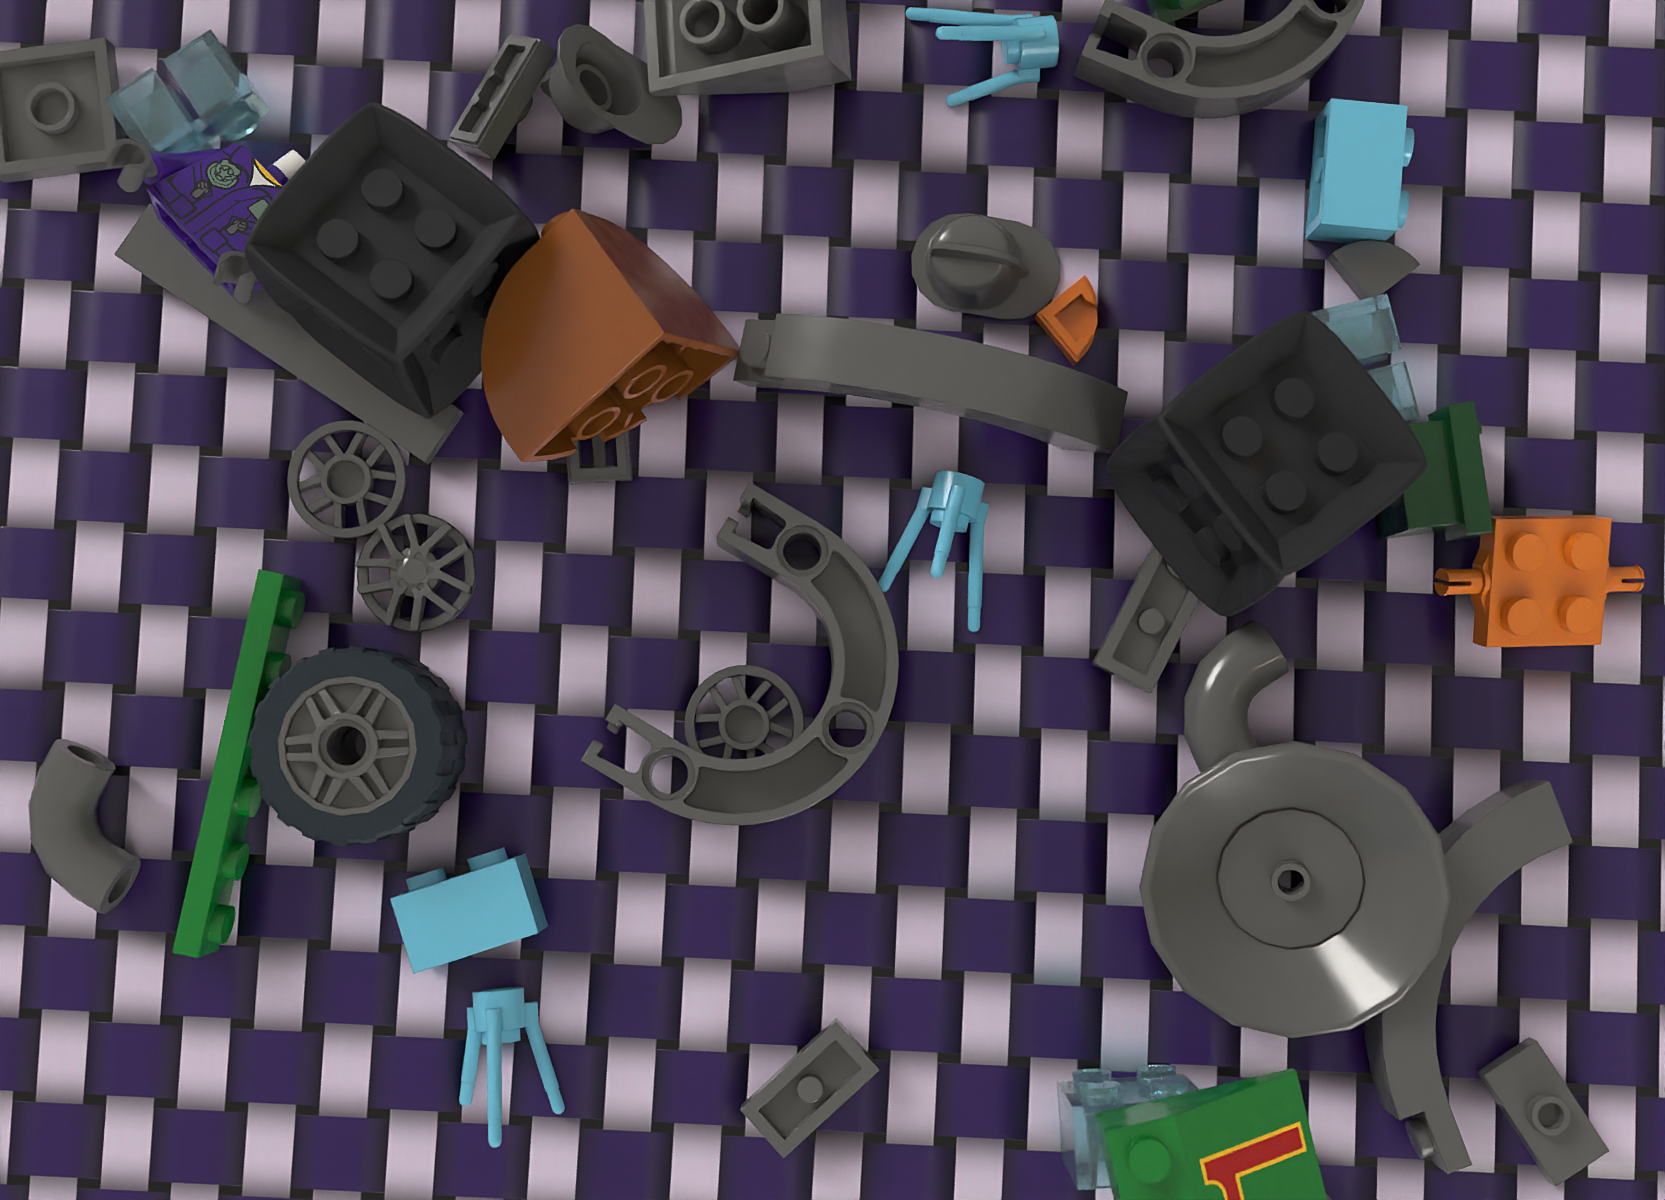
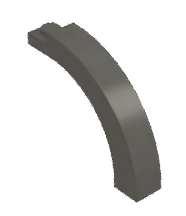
M779 313L776 314L775 320L746 319L733 378L734 381L749 387L837 393L926 408L1012 430L1062 450L1112 454L1118 446L1128 395L1127 391L1071 368L970 340L859 320Z
M1525 779L1500 790L1468 809L1439 834L1450 885L1451 900L1438 954L1402 1001L1365 1021V1042L1370 1072L1381 1108L1398 1120L1412 1116V1119L1405 1121V1128L1415 1152L1421 1159L1427 1158L1447 1174L1471 1166L1472 1162L1448 1102L1441 1079L1436 1051L1435 1024L1438 995L1443 973L1451 951L1464 926L1489 894L1515 871L1534 859L1573 843L1550 781Z

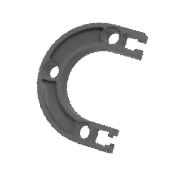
M1105 0L1092 34L1089 36L1082 51L1074 76L1145 107L1171 115L1208 119L1246 114L1283 99L1307 82L1323 66L1354 24L1365 0H1332L1338 13L1333 14L1319 9L1314 0H1291L1290 4L1280 14L1264 25L1230 36H1205L1190 33L1113 0ZM1104 35L1135 51L1137 55L1134 60H1128L1096 48ZM1155 58L1164 59L1173 66L1176 75L1169 78L1158 77L1152 73L1147 61Z
M751 482L748 483L740 497L741 506L738 513L748 518L754 508L783 530L777 535L774 546L771 549H765L736 535V527L739 522L728 517L716 536L717 545L795 592L817 616L826 634L831 654V681L826 700L819 714L801 735L774 752L748 759H723L705 755L683 745L614 704L605 719L609 722L606 729L617 734L624 724L650 742L651 750L643 758L639 770L635 773H631L602 759L605 752L601 751L604 745L595 739L591 742L581 759L582 762L671 813L691 820L717 825H756L776 821L795 815L834 793L854 775L876 746L891 713L898 682V642L894 621L886 598L867 565L835 533ZM796 540L811 542L817 547L820 560L814 567L808 570L792 568L784 558L785 548ZM841 712H850L857 715L864 725L865 734L863 740L854 747L845 748L839 746L832 740L829 734L830 720ZM676 757L681 759L688 769L686 784L675 793H662L655 787L652 781L654 766L661 759Z

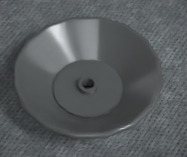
M1297 741L1236 751L1184 783L1151 830L1139 885L1150 943L1181 989L1232 1025L1287 1038L1352 1030L1402 1001L1438 954L1451 900L1441 838L1409 790L1354 753ZM1286 870L1298 871L1303 876L1300 884L1294 888L1283 887L1278 882V878Z

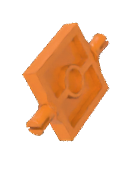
M1598 515L1491 516L1493 532L1480 536V548L1472 568H1439L1435 574V578L1448 581L1434 582L1436 592L1440 596L1470 594L1475 610L1473 643L1486 648L1601 645L1604 605L1607 593L1622 591L1639 592L1643 588L1644 583L1630 579H1645L1644 572L1638 565L1609 567L1608 557L1612 518Z

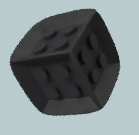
M371 102L341 123L277 193L251 230L244 247V255L252 273L274 303L282 310L291 314L313 339L395 402L429 419L448 407L481 373L483 333L493 299L514 264L540 239V235L532 220L521 211L511 197L479 169L409 118L384 105Z
M1305 310L1295 312L1269 326L1206 371L1179 393L1158 416L1138 426L1117 447L1107 462V472L1116 493L1144 534L1188 589L1212 611L1225 617L1235 615L1270 594L1285 576L1304 568L1341 543L1402 495L1423 475L1427 468V460L1419 441L1391 400L1341 339L1322 321Z

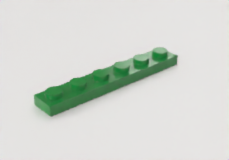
M258 570L172 953L200 958L218 951L220 944H225L232 932L235 921V907L229 905L234 880L238 881L241 879L248 863L249 844L243 842L248 817L255 816L262 800V796L259 793L261 789L251 771L250 761H252L251 746H249V735L255 723V711L259 702L263 701L269 692V686L279 675L282 676L291 669V656L285 653L290 629H296L299 626L305 607V594L299 591L302 580L300 578Z

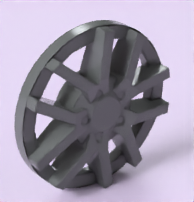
M336 421L323 425L311 432L295 450L287 475L289 496L299 516L315 530L328 536L342 539L369 537L377 530L378 525L386 524L389 520L393 519L398 510H401L404 506L403 500L407 484H409L405 461L395 442L370 425L358 421ZM357 432L346 452L333 436L336 433ZM368 436H371L381 444L376 447L365 461L358 456ZM322 440L326 441L335 454L326 464L312 451L314 446ZM387 453L392 458L395 473L375 470ZM305 458H307L321 474L300 482ZM375 481L396 482L392 498L373 493ZM321 486L326 495L307 506L301 493ZM368 500L387 506L373 521H370ZM334 505V526L325 524L315 514ZM356 505L360 526L346 528V507Z
M405 514L389 520L386 524L378 525L377 530L372 533L363 546L360 557L355 565L357 567V591L361 594L370 611L386 625L411 632L434 630L454 620L469 603L477 579L475 556L464 535L445 520L427 514ZM416 524H425L439 529L422 545ZM405 526L410 547L401 551L391 532ZM449 536L458 547L439 559L433 551ZM383 540L392 558L371 559L376 547ZM462 556L465 567L464 582L444 572L446 568ZM369 568H390V580L370 584ZM442 581L461 589L460 596L453 604H450L436 593ZM393 590L388 609L385 611L377 602L373 593ZM405 596L414 598L411 622L397 618ZM427 598L445 611L431 620L422 621Z
M752 665L727 667L709 676L693 693L685 715V735L689 748L705 754L702 748L726 743L723 759H731L734 748L746 750L747 759L755 757L756 748L766 754L776 751L764 743L769 730L791 738L792 742L803 733L804 729L802 708L792 688L775 673ZM749 675L765 679L748 699L740 676ZM731 677L739 700L727 705L714 685ZM771 683H773L774 686L781 690L785 697L766 712L758 701L772 686ZM709 691L721 713L697 715L698 706ZM789 704L794 721L793 730L770 721ZM719 722V732L721 735L698 741L695 723Z

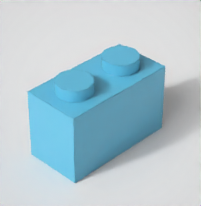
M1331 98L1315 119L1306 240L1347 244L1367 240L1385 242L1397 232L1398 228L1404 226L1409 209V193L1407 190H1401L1402 169L1409 164L1414 147V130L1406 128L1408 106Z
M503 847L467 859L470 872L447 879L442 867L406 879L409 892L390 898L413 974L537 934L548 927L526 854L508 859Z

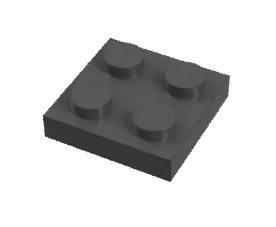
M106 37L0 51V180L2 182L8 183L120 168H108L105 165L113 144L116 140L125 138L115 46Z

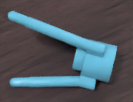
M909 7L905 12L906 17L910 20L963 25L941 26L937 28L936 36L941 40L1001 41V53L1004 64H1015L1016 70L948 95L946 103L950 107L981 98L1016 84L1039 82L1040 68L1055 67L1057 65L1059 39L1056 20L1052 15L1033 17L1032 14L1001 15Z
M948 470L936 471L933 487H922L917 508L878 582L882 592H886L889 589L929 513H932L930 523L941 528L930 572L934 578H940L944 573L954 533L966 532L968 523H970L968 629L971 632H976L980 629L982 607L984 524L989 509V504L981 501L985 486L983 481L959 472Z
M524 987L472 992L473 1007H467L468 1033L459 1102L462 1106L471 1104L481 1043L487 1045L488 1142L494 1148L498 1147L502 1141L501 1044L520 1041V1028L525 1027L553 1112L561 1114L565 1109L559 1084L539 1025L538 1002H524Z

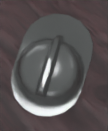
M575 24L564 29L558 40V60L543 76L540 88L552 99L559 114L570 126L580 132L598 134L616 128L629 137L646 144H665L677 136L682 126V109L676 96H654L649 93L647 63L617 46L591 26Z
M971 213L949 214L932 222L918 237L911 255L912 276L920 293L934 305L954 312L1001 320L1024 319L1040 312L1053 299L1060 282V260L1052 243L1038 229L1021 222Z

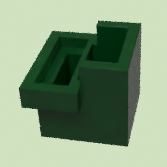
M1474 401L1448 404L1428 414L1429 422L1408 424L1425 454L1427 468L1423 475L1402 495L1376 515L1379 540L1445 532L1446 541H1453L1492 533L1491 516H1494V510H1490L1479 437L1482 434L1481 421H1477Z

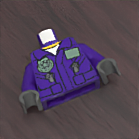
M122 138L116 140L105 161V165L108 168H123L117 180L119 186L124 191L132 193L141 187L143 181L151 185L147 188L157 219L214 277L212 283L216 286L221 285L240 303H247L251 299L253 290L263 289L246 262L244 247L251 230L265 208L305 163V160L296 151L290 150L268 167H265L242 144H232L222 150L209 149L182 153L150 152L143 144L132 139Z

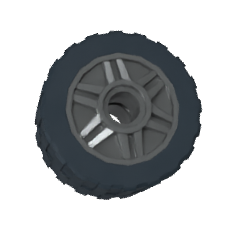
M349 646V649L333 647L321 650L317 655L303 657L293 663L291 669L284 675H279L269 686L270 690L263 701L259 702L254 714L256 719L253 730H250L249 746H251L252 754L250 766L252 775L256 777L261 789L259 793L266 805L270 804L278 814L277 818L288 827L292 826L302 832V836L314 841L324 840L331 842V845L349 846L357 843L364 845L412 831L418 824L427 822L439 812L438 809L442 804L450 800L457 788L455 786L460 774H463L466 759H464L465 744H468L467 729H464L461 717L463 715L458 701L454 700L449 692V686L441 677H436L429 671V667L420 661L403 657V654ZM360 732L366 741V750L362 758L356 751V740Z

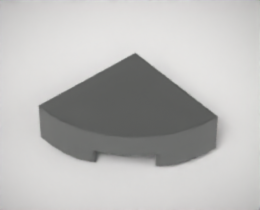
M1374 240L1359 241L1345 245L1327 258L1365 307L1420 265L1411 254L1402 248L1387 242Z

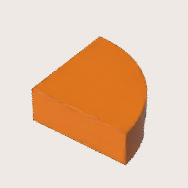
M1085 275L1037 313L1034 318L1073 366L1083 358L1092 345L1098 324L1097 296Z

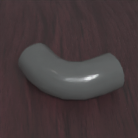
M1250 620L1227 635L1199 662L1184 697V736L1200 773L1236 751L1259 748L1247 724L1248 708L1252 699L1262 689L1289 671L1288 664L1279 647L1269 633L1255 620Z
M57 739L39 768L28 802L30 841L46 874L73 898L100 914H106L114 909L128 893L141 866V861L138 857L115 845L103 835L97 823L96 809L100 796L116 767L107 757L85 745L66 739Z

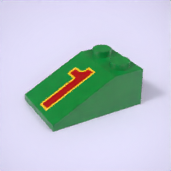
M1294 1068L1094 1114L1114 1200H1327L1297 1072Z

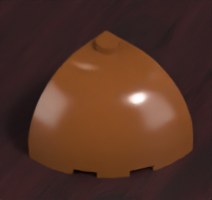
M572 208L569 212L555 216L543 227L541 238L514 264L500 285L489 309L484 327L481 352L482 379L491 414L511 449L521 462H540L574 454L577 450L573 443L574 441L586 440L598 434L604 443L646 422L647 418L641 410L653 403L663 402L674 395L680 401L738 357L740 347L700 296L652 249L613 222Z

